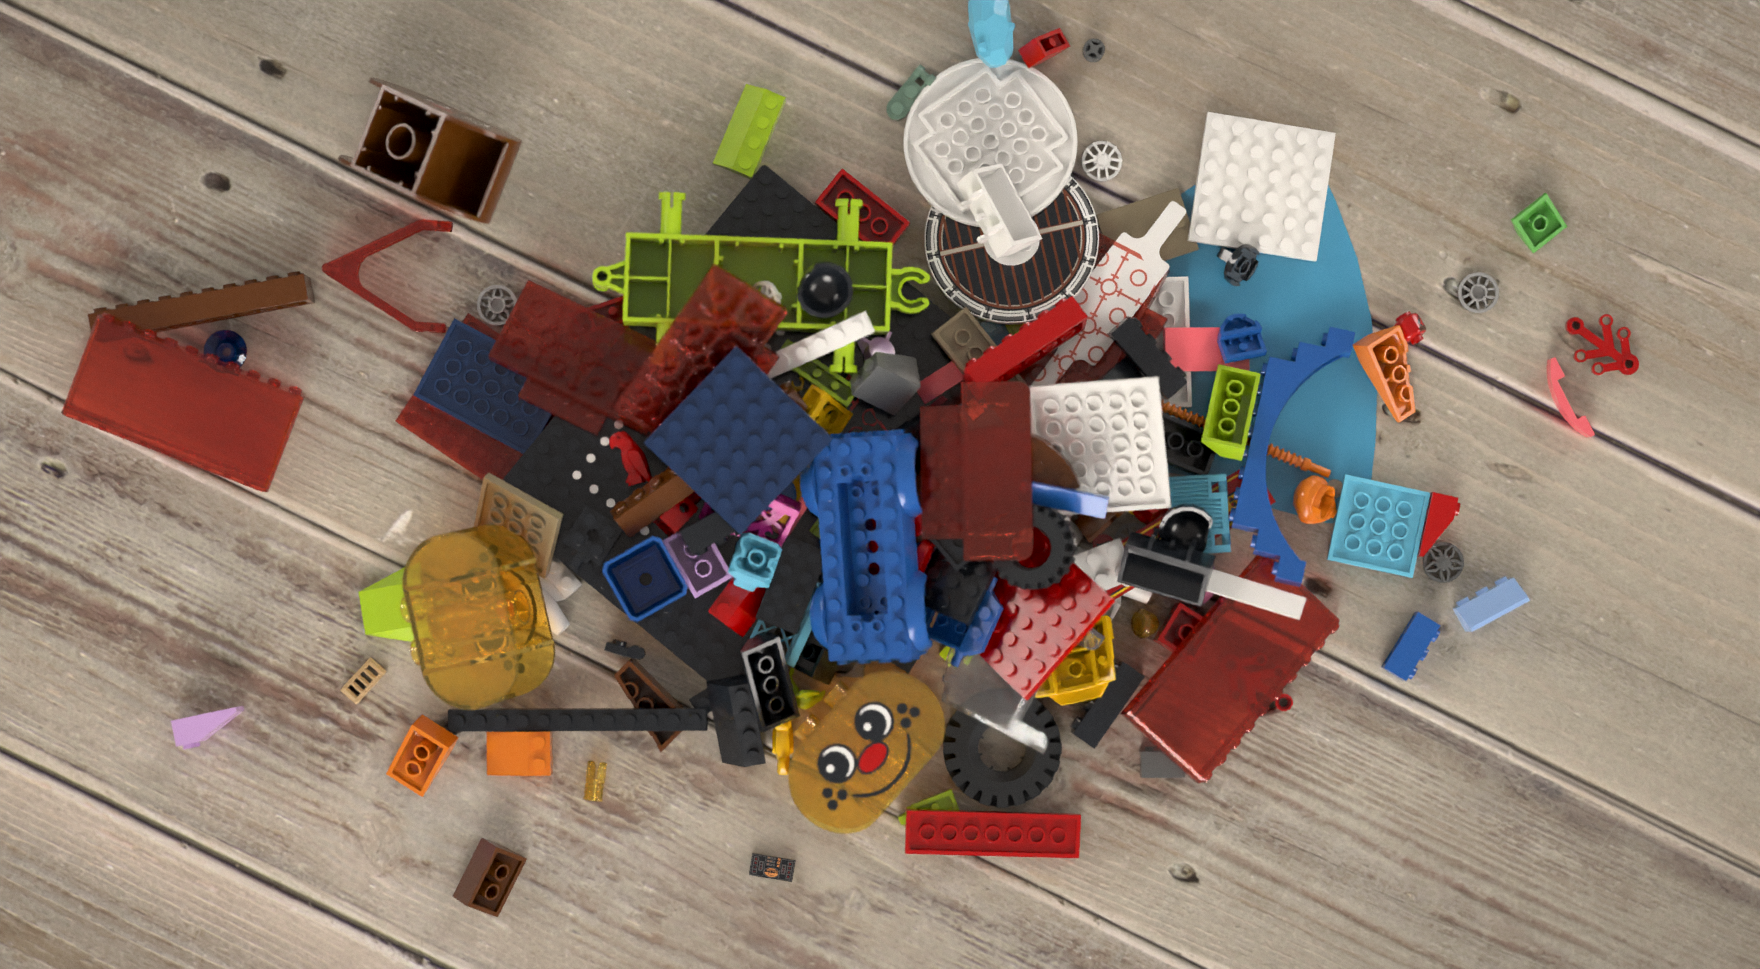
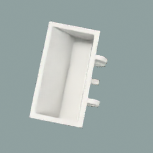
M1002 163L972 170L957 182L966 200L959 203L960 210L971 209L975 220L984 235L977 238L978 243L982 244L988 241L997 259L1012 255L1042 239Z

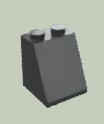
M875 352L850 379L853 396L894 416L921 387L916 358L883 352Z

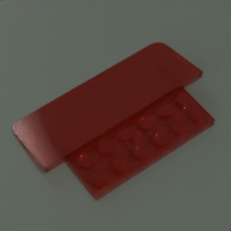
M961 382L962 405L920 406L922 539H963L964 561L1025 560L1033 552L1030 388L1024 382Z

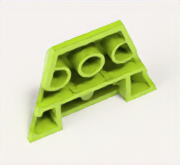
M420 559L358 592L365 635L434 645L422 583Z

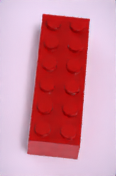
M1073 296L1068 299L1062 298L1055 304V308L1050 311L1044 310L1037 316V320L1032 323L1030 321L1026 322L1019 328V332L1014 335L1011 333L1001 340L1002 343L997 347H994V345L983 352L984 355L979 359L973 358L965 364L963 382L977 401L1085 330L1088 316Z

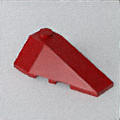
M733 577L708 612L741 637H744L756 621L755 617L766 588L757 587L751 592L733 584Z

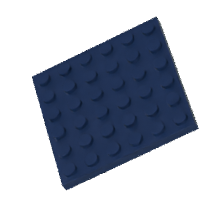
M736 346L644 441V444L741 535L833 438Z

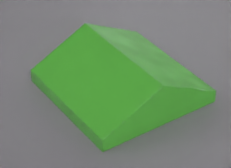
M1546 193L1511 219L1516 233L1532 253L1536 252L1567 227Z

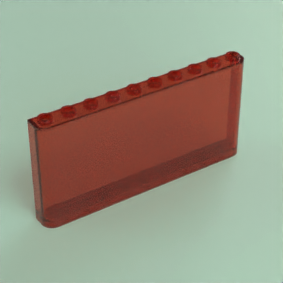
M98 314L61 413L81 423L255 490L268 492L306 394L302 393V389L296 386L286 387L281 385L282 382L270 377L269 380L263 378L261 373L249 369L245 371L240 369V365L234 362H222L216 355L210 353L204 355L199 353V349L193 346L186 345L184 347L178 345V341L169 337H165V339L160 338L152 330L145 329L142 331L137 329L136 325L131 322H119L111 314Z
M1256 555L1238 577L1305 597L1306 602L1300 620L1221 596L1120 713L1198 784L1206 783L1211 779L1214 769L1226 761V755L1240 745V739L1244 734L1249 733L1255 727V721L1268 712L1269 705L1273 700L1281 697L1285 686L1297 678V672L1310 663L1314 652L1319 651L1325 645L1326 638L1334 634L1340 626V619L1303 584L1298 587L1274 581L1275 575L1272 574L1274 561L1278 562L1276 559Z

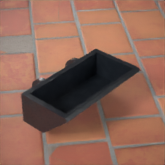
M1156 527L1151 537L1131 531L1125 544L1117 582L1202 607L1216 556L1196 550L1197 539H1193L1191 546L1187 548L1177 545L1176 540L1173 539L1171 542L1158 539L1159 528Z

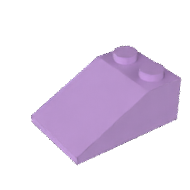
M234 707L172 720L171 724L176 747L183 746V750L199 747L201 741H206L243 712L244 707Z

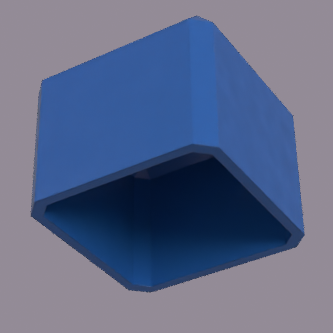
M654 536L604 563L602 570L628 618L636 622L686 595L688 589L685 580L661 538ZM643 573H649L652 576V583L648 586L642 585L639 581Z

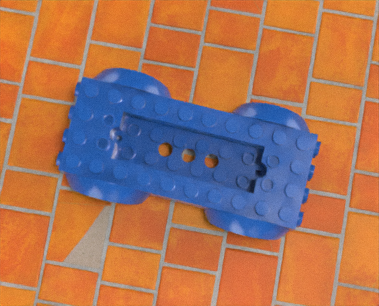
M904 429L829 434L833 440L800 474V487L804 503L811 513L819 517L823 583L815 590L810 605V622L814 636L822 646L828 649L829 661H837V665L850 664V662L867 664L873 661L889 663L895 660L911 662L912 660L920 659V655L927 654V650L933 646V642L929 639L925 620L924 591L927 575L918 570L915 517L922 513L917 497L915 478V452L918 447V440L912 436V433H904ZM869 518L874 519L877 524L873 531H869L865 525L866 520ZM872 540L878 544V550L875 553L869 549V543ZM872 562L877 563L880 567L877 575H872L869 572V565Z

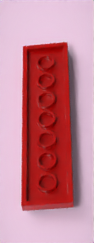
M906 809L904 853L1079 858L1081 814Z

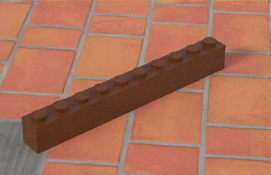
M790 381L779 385L804 411L809 409ZM668 467L660 475L651 478L649 483L642 488L636 489L624 501L618 502L610 511L614 520L627 536L631 538L693 493L694 490Z

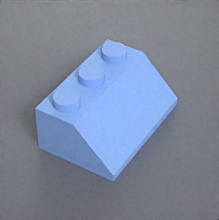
M1504 576L1495 581L1496 585L1490 589L1487 586L1475 592L1477 596L1471 599L1467 596L1457 601L1456 604L1458 606L1453 608L1464 631L1473 632L1529 602V597L1514 578L1507 579Z

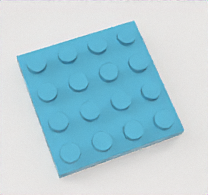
M1345 474L1326 560L1413 578L1430 493Z

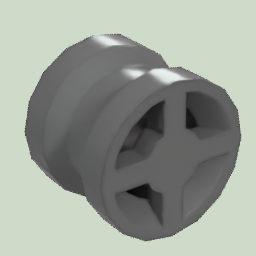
M1092 38L1083 47V56L1089 62H1098L1102 59L1105 52L1104 43L1099 39Z

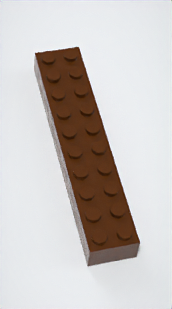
M300 271L287 273L288 277L283 278L279 277V275L268 276L266 281L262 282L252 279L244 281L245 285H236V283L225 284L223 289L219 290L209 287L201 289L202 293L188 291L180 293V297H171V295L158 297L159 301L145 299L137 301V305L123 303L115 305V309H107V307L93 309L94 313L88 314L92 340L104 343L314 304L311 278L304 273H300Z

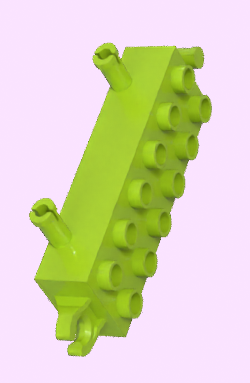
M659 192L658 200H661L660 234L626 232L625 260L608 267H597L592 274L593 285L598 291L605 292L610 288L624 295L623 324L625 326L657 327L656 358L652 359L653 366H665V351H668L667 367L680 366V360L677 359L678 328L818 333L866 311L875 332L869 335H887L890 331V310L915 314L929 306L927 298H918L911 301L905 299L901 293L902 285L907 281L912 280L919 284L928 283L930 275L927 272L916 267L892 269V243L858 241L859 208H862L863 201L851 199L850 215H848V199H836L835 206L838 207L837 240L682 235V201H685L686 194L673 192V207L671 208V192ZM827 261L841 266L848 272L852 280L853 296L850 304L841 313L833 317L820 318L810 315L801 307L797 299V289L803 275L811 265ZM760 281H770L782 296L779 317L771 322L759 321L751 309L750 293L752 287ZM762 285L759 287L758 292H761ZM855 341L833 351V365H830V372L842 373L844 357V373H857V366H854Z

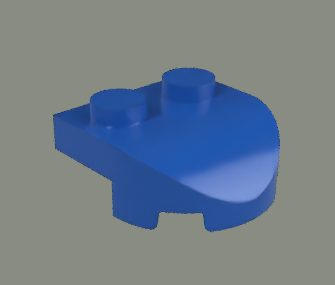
M1237 313L1228 316L1222 323L1218 332L1217 343L1225 364L1266 355L1267 349L1261 335L1262 327L1257 320L1253 321L1246 317V314Z

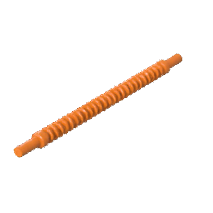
M1164 399L1161 400L1163 413H1169L1168 415H1174L1176 418L1179 417L1181 420H1186V422H1191V424H1196L1204 429L1206 422L1204 416L1199 417L1198 413L1194 415L1193 411L1187 412V409L1182 410L1181 406L1176 408L1175 404L1170 405V402L1164 403ZM1247 437L1246 445H1250L1251 438ZM1272 443L1268 445L1267 456L1277 457L1278 461L1282 459L1283 463L1289 462V465L1294 464L1295 468L1299 466L1302 471L1307 472L1309 470L1326 478L1331 473L1330 469L1312 463L1309 458L1304 457L1302 459L1301 455L1297 457L1296 453L1290 454L1289 450L1285 452L1284 448L1280 450L1278 446L1273 447Z

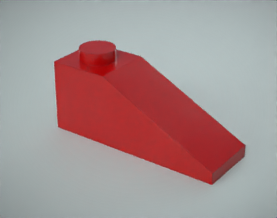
M1430 492L1417 557H1424L1453 521L1455 515L1458 516L1461 505L1458 503V497Z

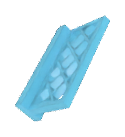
M811 601L798 634L786 638L783 629L780 628L784 639H781V642L785 641L788 648L785 655L786 663L792 667H795L812 630L810 622ZM758 619L750 638L777 626L766 628L764 621ZM762 623L764 630L758 631ZM793 638L789 646L787 640Z

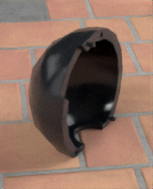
M827 261L811 265L803 275L797 289V299L801 307L810 315L820 318L833 317L841 313L850 304L853 296L852 280L848 272L841 266Z
M1180 504L1170 508L1163 515L1159 525V535L1161 540L1171 542L1173 539L1176 540L1177 545L1187 548L1191 546L1193 539H1197L1196 550L1204 552L1213 519L1203 507L1195 504Z

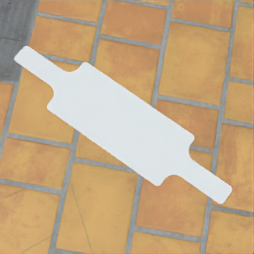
M1171 201L1145 236L1133 238L1124 232L1118 237L1093 270L1086 285L1074 298L1088 316L1085 330L1058 347L1054 356L1031 386L1056 384L1069 366L1076 360H1085L1092 366L1097 364L1113 343L1108 333L1126 316L1133 317L1168 271L1169 264L1160 257V247L1184 217L1186 209L1175 201Z

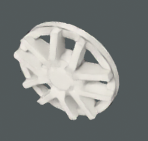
M1108 141L1093 142L1083 152L1082 168L1085 174L1095 181L1104 182L1111 180L1121 169V153L1117 146ZM1097 145H1105L1102 152L1100 151ZM1107 146L1113 148L1109 155L1105 153ZM1092 147L1098 152L1096 155L1090 151ZM1115 151L1118 155V159L1111 158L1112 154ZM1088 153L1093 159L1085 161L1086 154ZM1111 161L1119 162L1118 168L1111 166ZM1093 162L1094 167L1087 170L1086 164ZM1108 168L1115 170V172L1110 176L1108 173ZM1097 169V177L1089 172ZM1100 170H1105L1106 177L1100 178Z

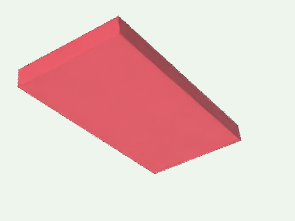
M1220 327L1163 328V350L1172 358L1170 362L1175 368L1179 366L1184 372L1217 371L1218 364L1250 371L1249 359L1224 363L1217 343Z

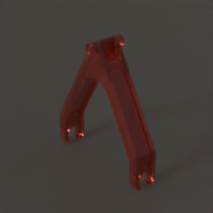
M417 220L323 264L322 271L411 330L427 333H446V325L444 323L416 322L365 289L360 282L359 270L367 257L423 230L452 232L453 223L440 220Z

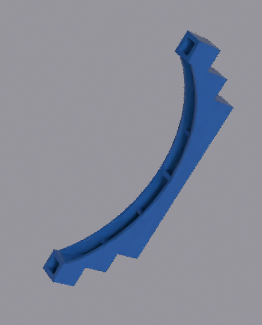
M1329 327L1328 333H1323L1322 346L1299 342L1298 348L1293 347L1291 360L1295 362L1269 357L1268 363L1263 362L1261 375L1264 376L1263 384L1259 383L1256 396H1260L1259 404H1254L1252 417L1256 418L1254 425L1250 424L1248 437L1251 438L1249 446L1246 445L1243 458H1246L1245 467H1240L1238 479H1242L1241 486L1235 489L1233 500H1237L1236 508H1231L1229 521H1233L1232 528L1257 533V535L1253 534L1250 547L1254 548L1253 555L1279 560L1278 562L1274 561L1272 574L1275 575V582L1300 587L1306 561L1300 560L1281 533L1272 512L1266 484V457L1269 439L1279 414L1297 389L1313 374L1342 357H1350L1355 332Z

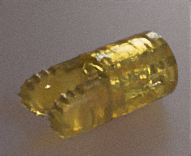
M589 760L587 763L583 800L603 802L602 796L604 793L607 763L600 762L595 779L596 763Z

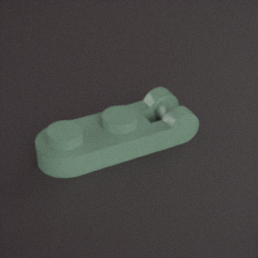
M920 64L888 102L886 112L889 118L895 121L904 119L910 112L919 93L927 85L930 86L936 80V76L927 73L925 67ZM919 77L925 81L922 86L915 82Z

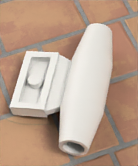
M554 555L549 575L545 579L535 573L532 576L512 560L507 562L499 572L513 594L534 616L533 603L528 589L517 576L506 570V567L518 572L530 585L537 604L538 621L557 636L561 634L570 623L557 602L566 600L582 584Z

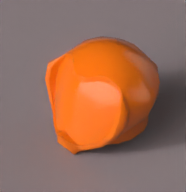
M1309 476L1303 479L1296 487L1293 495V506L1300 521L1306 524H1316L1335 517L1337 513L1335 488L1328 485L1323 477Z

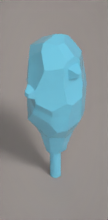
M968 0V26L976 55L990 68L1005 65L1013 55V30L1015 28V23L1011 21L1009 0Z

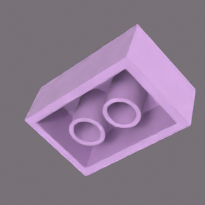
M678 532L662 541L694 598L733 577L728 573L729 568L715 543L707 547L709 551L697 557L696 553L690 555Z

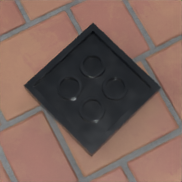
M936 548L924 572L927 575L924 606L970 626L997 572V568H993L991 562L975 556L956 571L939 549Z

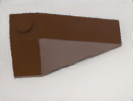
M1126 511L1106 512L1105 519L1075 514L1078 518L1074 522L1088 542L1091 543L1116 518Z

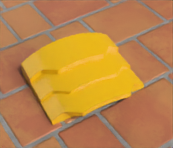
M1104 615L1036 690L1034 693L1035 698L1050 697L1063 706L1102 697L1108 683L1116 680L1111 617Z

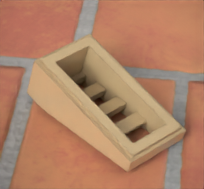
M370 657L340 691L352 702L359 704L387 671ZM371 666L379 674L375 676L367 668ZM363 672L372 679L370 683L362 676ZM357 679L360 680L366 688L363 689L355 681ZM351 686L360 693L358 696L349 689Z

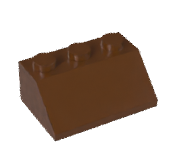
M481 838L452 897L467 907L498 917L527 858L498 843Z

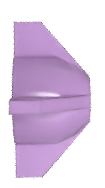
M891 331L884 338L876 337L871 341L865 337L859 339L858 345L864 354V361L875 352L895 354V349L892 343L889 342L892 334Z

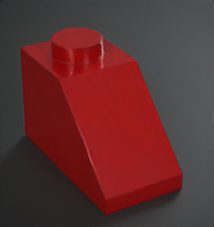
M1058 28L1032 39L1018 51L1027 67L1032 68L1068 49L1070 44L1061 29Z

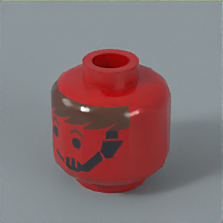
M1408 311L1395 319L1396 323L1394 326L1400 325L1407 343L1411 342L1414 345L1424 339L1422 335L1426 332V326L1417 313Z

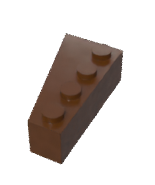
M631 658L614 675L634 708H684L636 659ZM682 731L648 732L656 742L659 751L662 752Z

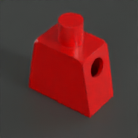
M694 491L658 517L654 523L668 537L672 536L698 510L696 504L702 498ZM680 506L684 508V513L680 511Z

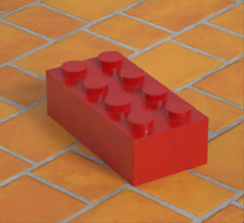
M843 168L815 201V205L838 223V207L835 206L836 199H848V215H850L851 199L862 200V208H859L858 239L863 242L892 243L893 247L910 226V222Z

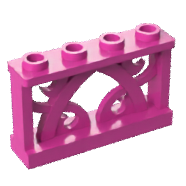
M780 493L769 505L772 508L768 510L771 515L764 510L761 513L764 519L752 522L747 528L748 530L743 533L754 534L777 543L782 547L800 512L802 503ZM705 502L699 514L700 519L715 512L707 502ZM784 514L790 516L785 528L778 522ZM772 524L779 531V537L776 539L764 534L768 531L773 535V528L770 526Z

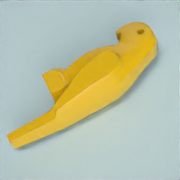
M791 721L773 728L772 753L776 754L777 773L779 775H788L790 773L789 760L790 755L794 753Z

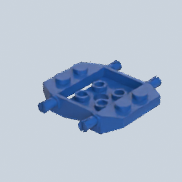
M993 578L970 626L939 613L936 616L933 627H930L936 612L928 608L925 609L929 639L955 650L951 665L958 667L963 656H972L984 652L1003 611V606L993 591L998 580L997 578Z

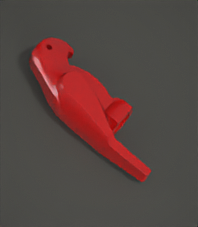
M627 432L614 433L609 439V444L612 449L614 447L621 449L622 463L629 475L626 479L628 486L645 482V479L649 483L652 474L645 453Z

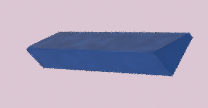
M1022 479L1018 501L1105 519L1109 497Z

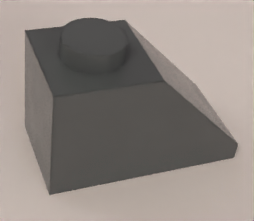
M1145 747V751H1140L1141 778H1185V773L1163 751H1158V747Z

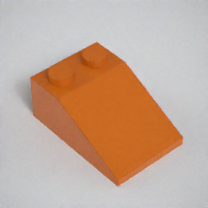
M422 714L411 725L386 774L423 797L449 757L459 737Z
M552 731L486 732L487 775L550 776L553 774Z

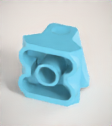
M742 533L739 541L736 542L735 553L728 569V573L734 577L733 584L751 592L757 587L769 588L782 552L779 544L751 533Z

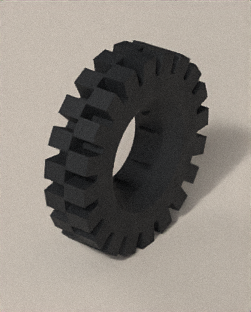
M995 688L971 696V698L957 708L944 732L943 756L951 779L965 795L987 806L1008 808L1009 806L1025 804L1027 801L1036 798L1052 782L1060 765L1062 743L1060 732L1053 716L1034 697L1031 696L1027 701L1014 689ZM997 724L1011 725L1010 729L1017 728L1024 737L1021 740L1025 742L1026 746L1024 757L1020 756L1022 761L1012 769L1007 767V771L993 770L992 765L989 768L980 758L983 754L978 751L979 740L984 738L982 734L993 725L994 728H997Z

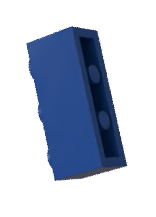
M1415 612L1381 668L1402 681H1407L1408 678L1411 680L1418 670L1416 668L1419 660L1423 661L1429 652L1427 649L1431 641L1434 643L1440 634L1438 629L1441 625L1420 612Z

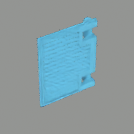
M1226 473L1169 477L1171 508L1180 504H1195L1203 507L1212 516L1213 522L1209 529L1204 553L1231 552ZM1211 482H1218L1219 492L1212 493ZM1215 534H1222V545H1215Z

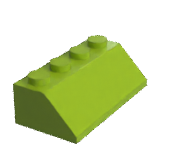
M746 84L713 164L751 180L756 174L783 110L786 97L761 87Z
M1218 364L1201 442L1221 457L1242 461L1261 373Z

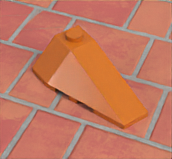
M1400 325L1368 334L1354 343L1353 348L1361 366L1396 422H1401L1415 413L1413 386L1410 385L1409 381L1411 368L1407 363L1406 352H1409L1408 344Z

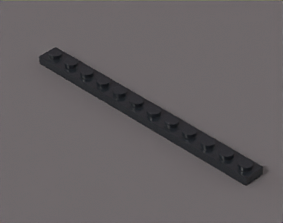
M489 708L448 710L449 732L708 730L707 708Z

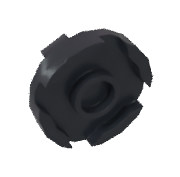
M1250 244L1238 247L1233 253L1221 247L1216 255L1227 262L1224 269V279L1233 286H1240L1242 280L1247 282L1254 274L1259 263L1256 260V255H1259V251Z

